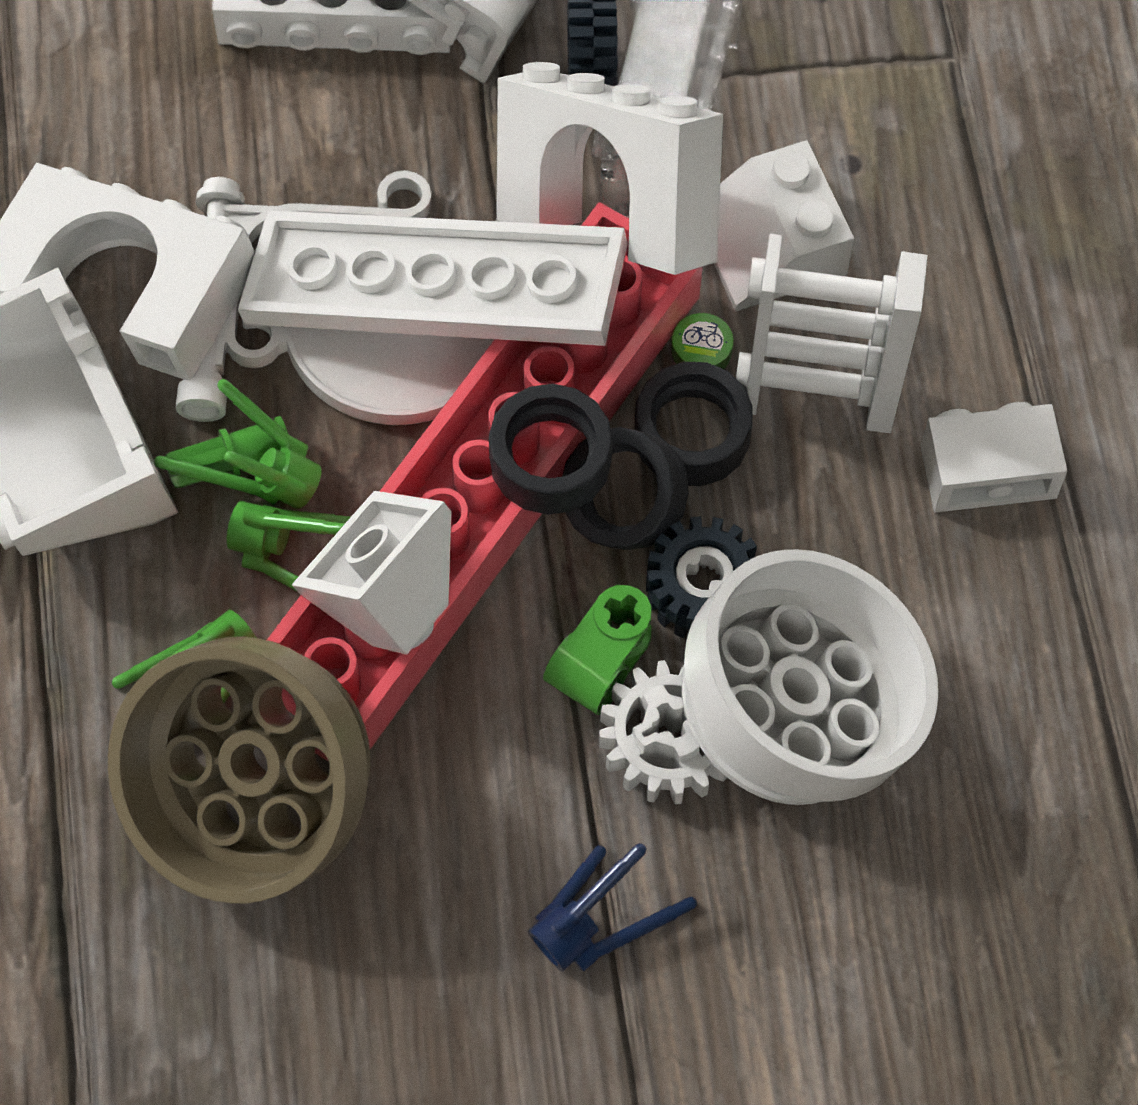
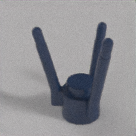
M636 844L575 902L573 898L606 855V848L599 845L582 862L554 900L534 917L537 923L528 930V934L540 951L561 972L567 969L573 962L584 972L600 957L695 909L697 906L696 899L694 897H687L593 944L591 938L599 932V929L587 912L646 853L644 844Z

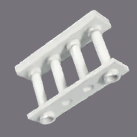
M769 233L766 259L752 258L747 297L760 298L752 353H739L736 379L747 390L753 405V415H756L760 386L858 399L857 406L869 407L866 430L891 433L921 315L928 255L901 251L896 276L883 275L882 281L778 267L783 235ZM774 294L876 307V311L873 314L774 300ZM769 326L869 339L868 345L770 332ZM766 356L860 369L862 374L765 362L764 358Z

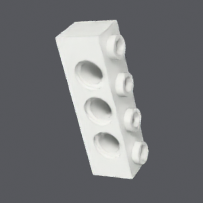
M213 0L212 12L218 44H231L240 48L283 46L292 47L297 50L336 48L349 49L361 53L372 50L407 51L417 55L429 54L431 52L450 53V45L441 40L448 26L407 0Z

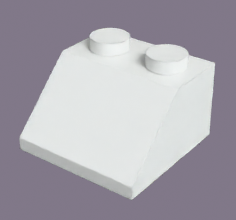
M807 140L752 157L720 183L717 262L713 264L735 312L759 304L760 298L747 297L752 258L766 259L769 233L783 235L778 267L839 276L847 275L854 237ZM774 294V299L779 298V297H782V296H785V295H782V294Z

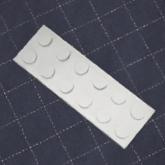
M268 210L238 311L244 324L605 346L628 241L625 229L619 227Z

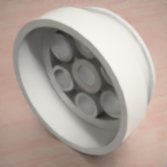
M799 549L779 550L756 556L735 569L697 613L686 641L682 699L688 724L698 745L715 767L741 788L761 798L783 804L805 805L823 801L846 800L865 794L881 785L908 761L923 745L935 720L938 705V679L932 653L923 632L904 604L884 584L861 568L825 553Z

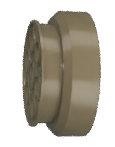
M226 637L211 640L171 655L150 668L130 689L118 710L110 735L108 748L109 785L115 809L126 834L138 852L159 874L174 885L201 898L224 903L259 902L279 896L326 868L346 847L360 821L366 800L370 776L369 740L361 714L351 696L341 683L318 663L286 646L272 641L253 637ZM222 687L230 693L233 699V712L227 709L222 701ZM282 689H285L292 695L296 705L295 715L285 708L282 701ZM194 743L202 749L206 758V767L197 760L194 753ZM254 746H257L264 753L267 759V771L257 763L254 756ZM315 748L320 749L328 758L330 764L329 774L318 766L315 759ZM227 802L236 809L239 815V825L230 818L227 812ZM287 804L292 806L299 814L301 829L290 821L287 814Z

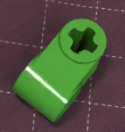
M616 585L606 589L598 596L596 602L576 629L558 646L545 669L543 680L597 716L600 715L602 706L610 705L613 702L612 687L616 682L624 684L628 674L648 649L651 642V605L647 596L641 590L630 585ZM627 618L634 620V626L625 623ZM611 621L622 625L618 629L613 628Z

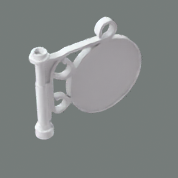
M406 170L396 171L381 181L377 191L378 208L302 203L280 206L244 205L245 198L243 193L239 191L238 183L225 177L207 179L196 195V205L207 214V217L215 219L217 216H225L238 222L247 231L251 244L261 234L268 210L426 218L431 208L429 184L419 174ZM397 190H411L418 194L421 199L412 208H388V197ZM239 298L195 376L191 377V380L183 379L179 382L176 411L182 417L193 421L210 422L221 419L226 413L227 396L218 389L217 384L222 379L221 375H224L226 353L228 352L233 361L241 366L260 368L272 363L278 355L288 351L292 364L304 383L316 396L338 411L360 420L385 425H408L428 422L435 419L495 339L299 327L283 328L281 326L244 324L242 320L243 328L262 329L271 337L266 346L257 350H249L240 346L236 341Z

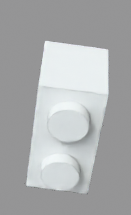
M1014 402L994 411L971 413L966 409H952L939 414L937 417L928 418L921 443V451L934 513L1057 499L1067 474V467L1052 404L1032 406L1027 402Z

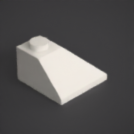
M373 491L294 581L292 586L300 595L371 646L407 655L411 649L422 644L430 636L434 629V622L449 605L451 510L444 501Z

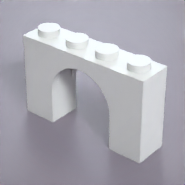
M548 62L527 63L523 65L522 73L498 78L497 221L573 225L582 222L583 157L589 135L595 129L604 135L614 146L627 174L630 191L628 261L673 275L717 262L723 114L697 108V100L691 97L668 96L657 98L650 96V88L634 84L610 86L604 84V76L592 73L562 74L560 73L559 65Z
M36 163L0 220V294L55 268H59L64 279H66L71 271L83 260L108 248L136 246L150 250L157 254L154 273L120 329V333L138 364L184 380H191L243 293L255 254L247 231L238 222L225 216H217L213 219L194 213L183 204L174 200L166 199L160 202L141 196L124 184L114 183L112 186L90 180L81 172L70 167H63L59 170Z

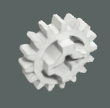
M665 660L658 661L656 676L648 678L646 673L639 667L633 669V688L630 689L617 682L612 687V700L616 705L602 706L600 722L607 727L599 730V748L613 749L606 757V768L609 772L618 771L623 768L626 769L623 781V788L630 791L641 782L647 785V801L654 803L659 796L660 790H670L674 804H681L684 788L692 787L702 798L708 794L709 781L707 776L710 775L714 779L723 782L727 777L715 767L706 755L701 756L699 753L700 746L688 724L682 699V680L685 664L681 668L679 675L670 674ZM639 708L641 711L640 719L643 723L633 727L632 734L627 736L626 725L633 712ZM666 726L668 731L658 734L659 727ZM681 730V737L674 738L671 734Z

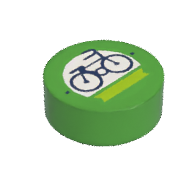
M696 313L685 317L676 325L671 345L672 357L676 364L681 362H707L724 369L730 362L733 349V334L728 324L721 318L708 313Z

